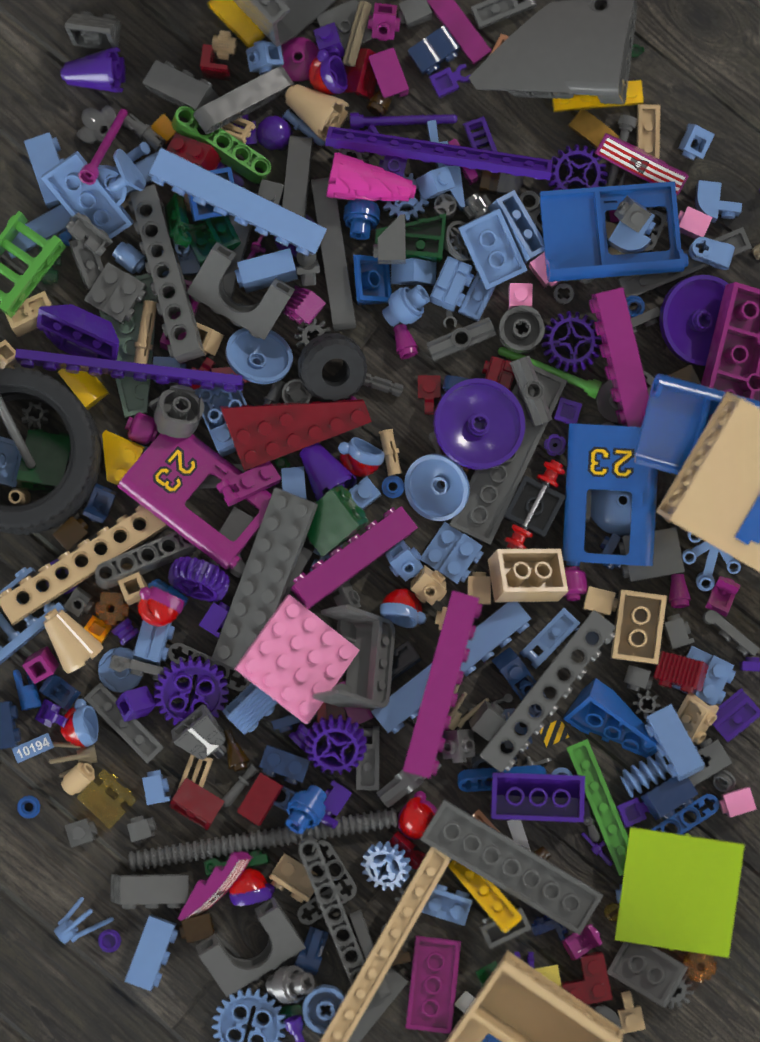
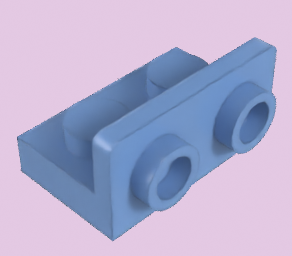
M437 883L421 912L465 926L473 899L469 898L470 894L460 890L452 893L447 891V886Z

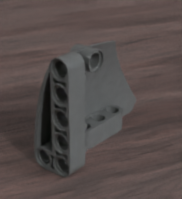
M567 0L550 2L507 38L469 76V79L476 90L509 91L511 95L517 97L570 99L574 95H595L601 103L624 105L627 96L637 0ZM601 5H607L604 10H598Z

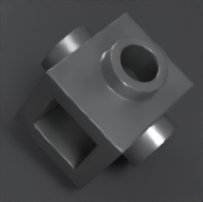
M472 729L443 731L441 737L445 739L443 759H453V763L466 762V757H475L474 733Z

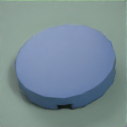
M118 647L110 649L102 656L99 661L98 673L101 682L106 688L123 693L138 686L143 677L130 674L131 669L117 672L109 668L112 655L133 659L134 651L129 648Z

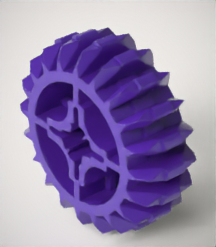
M578 144L574 146V151L569 146H566V154L559 150V158L553 156L551 159L554 164H552L550 179L554 180L550 181L548 186H556L554 190H567L566 187L569 188L572 185L579 186L580 188L606 186L607 181L601 179L608 176V172L601 171L606 168V163L598 164L602 157L597 156L594 158L593 156L596 151L594 149L591 150L590 154L587 153L588 146H584L582 151H579ZM582 159L586 161V163L583 165H577L570 160ZM564 164L569 175L561 182L559 169ZM593 168L595 182L590 187L586 174ZM574 171L575 173L583 172L580 178L575 177L571 179Z
M567 311L566 319L560 313L557 316L559 322L552 318L550 323L553 327L545 326V330L550 334L545 333L542 339L548 340V342H543L541 347L549 349L543 354L544 356L552 355L548 361L550 364L555 360L558 361L556 369H559L561 364H564V372H568L569 366H572L574 373L577 372V365L582 370H585V361L590 366L594 363L590 356L596 359L599 357V354L594 350H600V344H596V342H600L602 339L601 336H595L596 331L591 328L594 326L595 321L592 320L587 324L588 315H584L582 320L578 319L580 312H576L574 318H571V312ZM566 325V336L559 338V340H553L555 332ZM573 325L584 329L589 337L578 335ZM570 334L573 337V341L578 342V344L575 343L573 350L571 344L565 342L569 340ZM590 344L587 354L577 359V348ZM555 347L566 349L570 359L562 357Z
M189 556L185 558L179 557V559H175L174 563H172L168 572L169 583L173 585L174 589H178L180 593H184L186 596L193 597L194 599H200L201 601L218 602V600L223 599L229 588L230 580L225 571L220 570L218 566L212 565L211 562L204 561V559L199 560L196 557L190 558Z
M332 714L329 715V720L321 717L320 723L314 722L313 729L309 728L308 736L305 737V752L309 753V761H313L314 767L321 765L322 773L326 769H330L331 775L334 773V770H338V773L341 775L343 769L350 773L352 766L357 767L359 761H363V753L367 751V746L365 745L367 738L363 736V728L358 729L359 724L357 722L351 724L350 717L342 720L341 714L338 715V719H334ZM326 734V741L323 742V745L318 746V740ZM354 743V748L346 754L345 749L349 747V744Z

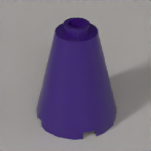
M117 47L102 50L66 62L64 67L61 68V77L67 85L121 93L124 89L120 88L121 83H125L126 80L124 58L118 56L117 52L121 51Z
M316 443L301 449L302 451L299 455L316 501L320 500L335 487L343 485L347 489L349 486L352 488L356 485V477L321 444Z

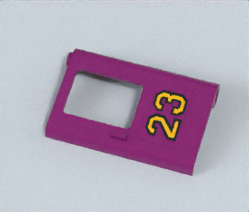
M160 433L123 476L117 486L225 570L229 567L233 569L241 558L238 555L260 529L272 496L265 489L246 498L248 502L258 508L259 513L236 541H230L185 506V503L209 475H214L223 481L229 480L243 472L193 434L189 438H173Z

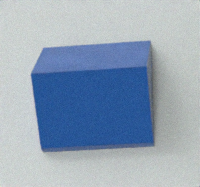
M353 255L357 306L388 303L391 295L389 264H378V258H374V256Z

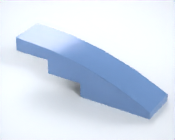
M436 120L427 121L429 141L448 144V141L439 142ZM436 163L437 169L447 166L442 163ZM448 166L456 186L449 190L448 193L455 198L458 209L463 211L465 202L460 166Z

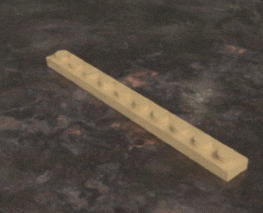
M430 847L320 1042H348L452 858Z

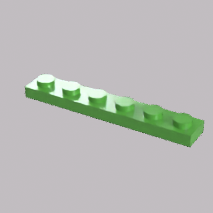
M586 739L566 747L577 776H585V795L618 875L621 876L625 870L629 837L589 741Z

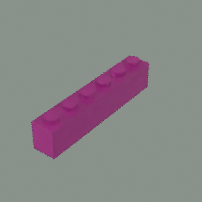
M401 506L397 510L392 507L383 514L384 519L379 523L374 520L365 527L366 532L360 536L357 533L347 540L349 545L342 549L339 546L329 554L331 558L324 562L321 559L311 567L313 571L308 575H305L303 572L293 580L295 584L291 587V590L301 604L309 610L400 541L414 533L418 527Z

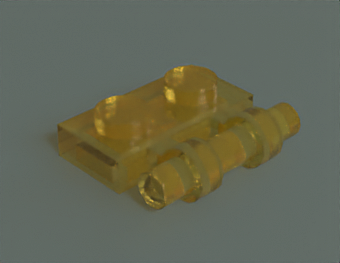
M103 769L98 776L104 782L99 786L92 781L79 794L77 799L111 829L126 813L120 805L125 801L129 806H133L137 799L131 795L132 792L128 788L125 789L116 781L117 777L113 774L110 775ZM109 787L119 795L115 801L105 792Z

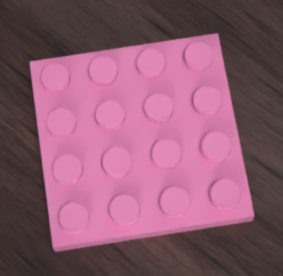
M287 595L234 669L303 723L308 724L323 703L313 699V694L331 691L360 650L295 598Z

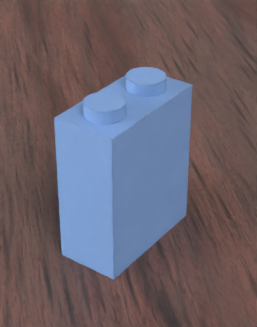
M290 248L237 262L239 269L235 270L239 287H244L246 293L270 287L275 278L284 283L298 279Z

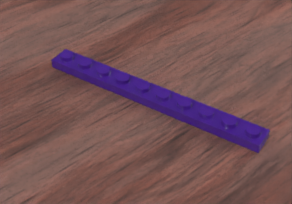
M332 126L328 128L325 146L335 149L343 148L356 152L376 153L380 156L389 155L401 159L421 160L426 163L435 162L447 166L466 167L472 170L481 169L492 173L500 172L513 176H527L537 180H550L553 161Z
M16 349L15 359L18 364L25 368L42 366L43 369L49 371H56L59 368L74 374L84 371L92 376L109 374L112 378L124 379V376L133 377L134 380L141 382L151 379L156 380L159 384L176 382L178 385L191 387L192 384L201 385V388L208 390L218 387L223 388L227 392L243 390L244 386L242 375Z

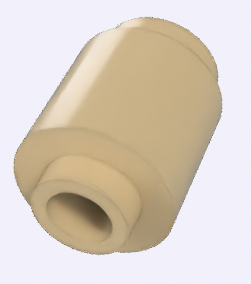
M79 762L63 777L61 782L65 792L74 795L87 787L95 779L93 767L88 763L83 764V762Z

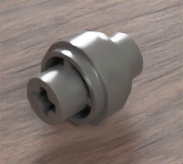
M283 966L274 975L267 978L266 990L270 996H275L277 1000L284 1004L298 1003L305 998L306 994L312 993L315 983L313 976L310 973H305L298 966Z

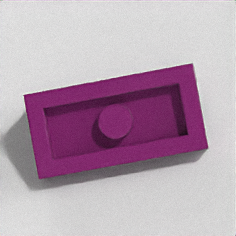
M394 47L370 55L369 61L383 98L399 94V97L408 95L409 87Z

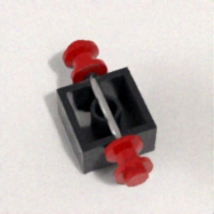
M552 459L550 463L545 461V473L543 475L538 474L537 479L542 481V483L526 475L524 476L503 517L514 523L511 527L514 531L512 537H506L504 540L508 543L507 548L526 549L523 544L526 538H532L533 534L543 539L546 536L566 497L550 488V486L557 488L558 483L556 479L558 475L565 474L561 463Z

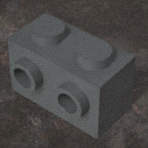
M515 904L513 905L523 919L506 933L500 929L490 916L482 920L483 924L479 925L490 949L532 929L521 906L516 908Z

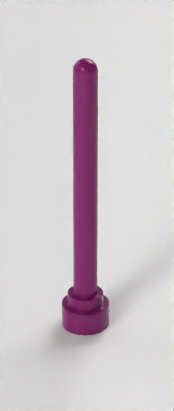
M121 109L118 112L93 159L80 170L79 179L83 183L92 185L96 182L99 176L98 167L123 124L124 119L127 117V110Z

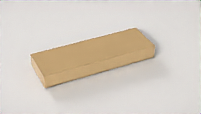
M638 104L636 147L643 149L647 154L658 159L660 152V105Z

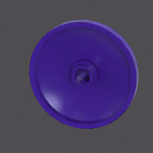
M696 275L685 278L675 284L663 300L659 318L662 337L669 350L677 358L688 364L706 366L725 285L728 284L718 277Z
M468 379L451 387L439 401L434 414V432L438 444L450 459L470 469L484 470L503 464L515 454L524 437L525 417L519 401L505 386L489 379Z

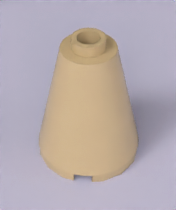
M299 84L289 87L285 93L286 104L323 141H326L329 126L341 128L347 117L348 111L345 110V106L349 107L346 101Z
M54 608L44 616L46 620L43 624L66 673L69 674L85 665V661L89 658L93 659L103 649V646L95 637L62 609L57 611Z

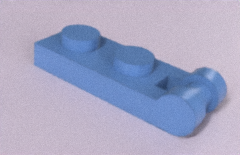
M563 608L520 654L524 658L527 657L535 669L538 668L576 629L580 622ZM536 646L543 651L539 656L533 651Z

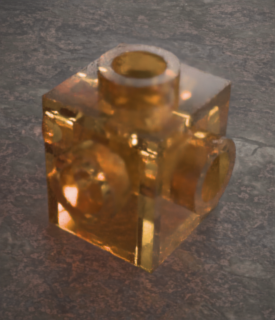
M101 592L100 602H96L95 614L99 615V620L105 621L104 625L118 626V621L123 622L124 617H128L129 605L125 603L123 593ZM114 605L115 611L110 613V607Z
M688 952V955H684L683 965L688 967L685 974L690 976L691 981L704 983V979L710 980L711 974L715 975L717 961H714L713 955ZM700 962L705 964L702 971L697 970V964Z

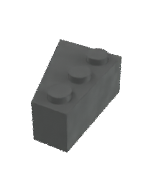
M155 60L143 81V84L152 93L174 105L187 106L195 111L219 98L218 94L211 88L213 85L203 78L199 81L194 78L195 76L186 70L180 72L176 70V66L168 61L162 63Z
M111 874V902L122 905V909H136V904H145V908H159V904H167V908H181V903H186L188 900V875Z

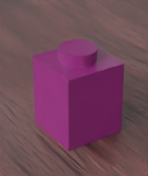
M45 646L28 656L22 666L33 683L36 684L54 674L59 663L48 646Z

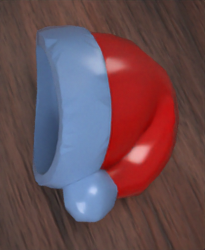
M353 437L349 443L341 442L338 446L341 453L339 457L341 464L356 477H366L373 474L385 458L382 450L357 437Z
M396 589L387 594L382 604H380V615L400 627L413 628L417 624L421 625L426 622L427 618L422 612V604L411 590Z
M77 699L74 707L70 708L64 715L68 720L64 727H60L61 733L65 740L79 747H89L98 738V716L93 707L88 706L84 699Z

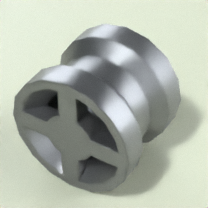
M450 194L439 195L434 203L435 214L439 216L446 213V219L453 217L457 207L455 198Z

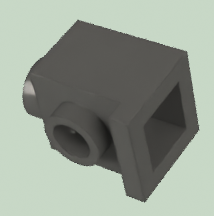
M680 614L666 617L668 622L663 623V628L670 650L695 642L694 638L689 639L688 634H691L687 621L683 622Z

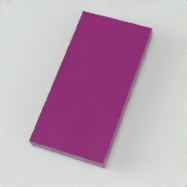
M415 936L406 1029L449 1034L452 1032L461 940Z

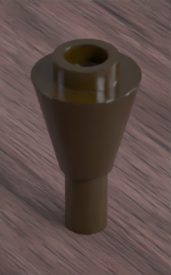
M225 730L229 770L234 769L235 772L242 771L247 768L250 760L235 741L232 730Z

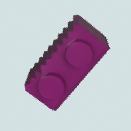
M296 285L294 286L293 294L284 307L285 311L283 314L299 324L302 322L310 324L326 303L313 291Z

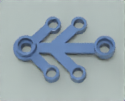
M688 531V538L691 542L697 543L701 540L699 537L692 538V533ZM706 541L692 549H686L682 553L683 561L686 564H693L696 561V557L709 550L704 571L696 577L697 587L701 591H709L714 587L713 571L718 552H720L725 560L729 573L737 574L741 570L738 560ZM688 553L693 554V558L690 560L685 558ZM732 563L738 565L734 570L729 568ZM703 580L710 581L707 586H703L701 583Z

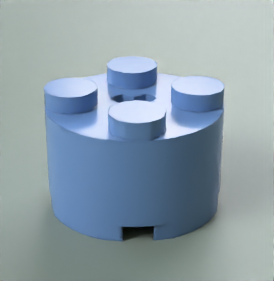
M323 984L315 987L312 993L307 994L302 1011L305 1023L311 1030L319 1034L325 1033L346 996L344 992L336 986ZM328 1004L331 1006V1013H321V1005L326 1006Z

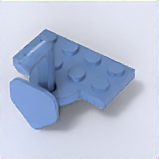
M141 142L138 147L127 154L123 150L117 149L113 155L116 163L115 167L99 165V176L92 185L85 184L79 179L80 170L88 163L78 151L44 173L41 179L71 216L78 212L86 215L95 227L104 230L111 239L134 222L121 204L125 201L128 185L138 191L144 190L146 186L145 178L133 162L144 154L148 155L150 148L147 143Z

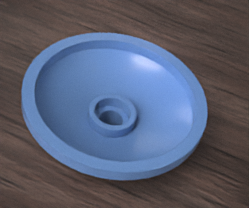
M242 328L233 333L226 345L225 354L229 366L237 375H242L243 379L258 384L275 383L283 379L291 369L293 362L291 348L279 334L270 330L266 339L263 340L262 338L252 336L249 330Z
M428 454L420 457L409 467L404 481L405 494L410 505L418 514L429 520L445 521L455 517L464 509L469 498V482L464 470L459 464L445 455ZM440 480L444 481L445 487L440 484Z
M592 489L591 518L594 523L609 534L614 533L618 536L630 535L632 493L629 491ZM621 496L627 499V503L624 505L619 503V497Z

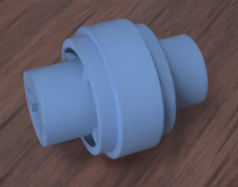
M417 285L413 289L401 287L390 295L388 299L389 306L382 310L383 316L393 327L400 322L405 325L408 323L412 324L422 317L424 313L423 306L430 302V297L421 285Z

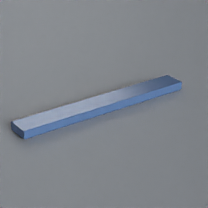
M158 151L135 164L144 176L146 185L153 182L151 181L152 176L148 175ZM128 185L127 195L130 192L136 191V189ZM61 204L25 225L47 240L53 235L66 230L65 226L72 216ZM20 232L11 242L24 252L38 245ZM8 252L12 259L16 257L10 252Z

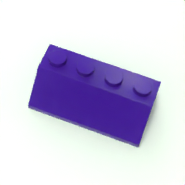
M493 772L491 819L584 822L585 776Z

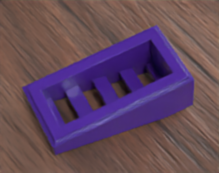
M484 116L463 124L471 148L477 149L489 144L488 147L482 149L497 152ZM483 127V130L471 133V130ZM486 135V138L474 141V139Z

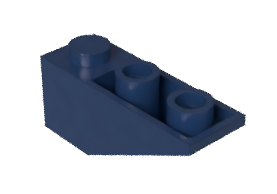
M509 647L495 657L492 662L522 701L536 681L519 656ZM537 704L531 705L529 707L530 714L534 718L539 717L541 707Z

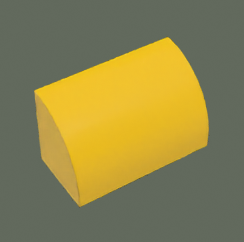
M65 369L58 371V374L88 410L109 394L98 378L89 375L88 372L79 371V373L74 374L66 372Z

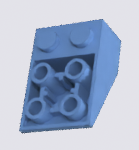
M201 387L195 389V394L199 398L201 397L204 402L202 417L219 455L224 457L236 452L220 406L240 407V405H247L241 390L227 392L223 388L214 387L213 390Z

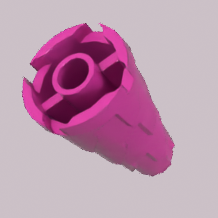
M335 152L326 197L347 200L408 202L409 198L414 199L416 185H412V180L385 171L381 167Z

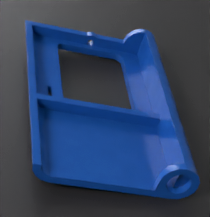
M675 181L540 192V209L548 282L682 272L685 267H688V255L681 249ZM627 195L645 208L664 207L667 212L670 249L659 252L609 254L605 212L617 210L618 205Z

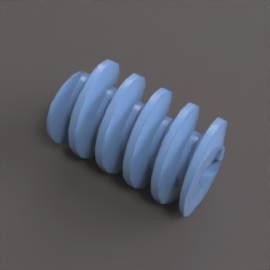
M656 752L655 761L649 756L647 757V765L643 761H639V769L631 765V773L624 769L622 770L623 777L620 776L628 794L633 798L634 789L641 794L642 785L650 789V781L655 785H658V777L666 781V773H669L663 757Z

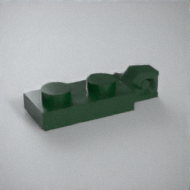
M175 193L164 208L169 237L174 239L176 245L179 244L187 248L191 243V234L188 232L190 226L184 196Z
M262 850L248 853L252 858L246 868L269 864L268 854H262ZM231 856L226 857V862H220L216 858L205 861L206 875H211L217 866H226Z

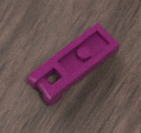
M269 461L229 480L221 481L217 484L216 488L226 497L224 500L227 505L231 506L280 483L282 478Z

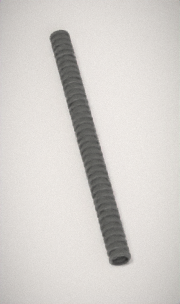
M392 807L391 810L387 811L386 808L382 812L377 810L376 813L370 811V814L363 812V815L356 813V816L350 814L346 818L341 816L340 819L334 817L338 821L335 829L320 822L318 826L306 828L303 834H298L285 825V828L279 826L278 829H274L273 827L269 831L267 829H264L263 832L257 830V833L250 831L249 834L243 832L242 835L237 833L233 837L232 835H228L227 838L221 836V839L214 837V840L208 838L207 841L201 839L200 842L195 840L191 844L190 842H186L185 845L179 843V846L172 844V847L165 845V848L159 846L157 849L150 848L149 851L143 849V852H140V850H137L136 853L130 851L128 854L129 866L132 872H134L138 868L139 870H143L144 867L150 869V866L157 868V865L164 867V864L170 866L171 863H174L176 865L180 861L185 863L186 860L192 862V859L199 861V858L206 860L207 857L212 859L216 855L221 857L222 854L228 856V853H231V855L232 853L242 851L248 853L249 850L254 852L258 848L263 850L264 847L270 849V846L277 848V845L284 847V844L289 846L294 842L298 844L301 839L308 836L319 841V838L325 840L329 836L330 838H334L335 835L341 837V834L348 836V833L355 835V832L361 834L362 831H366L367 833L371 829L373 831H376L377 828L383 830V827L390 829V826L397 828L396 809Z

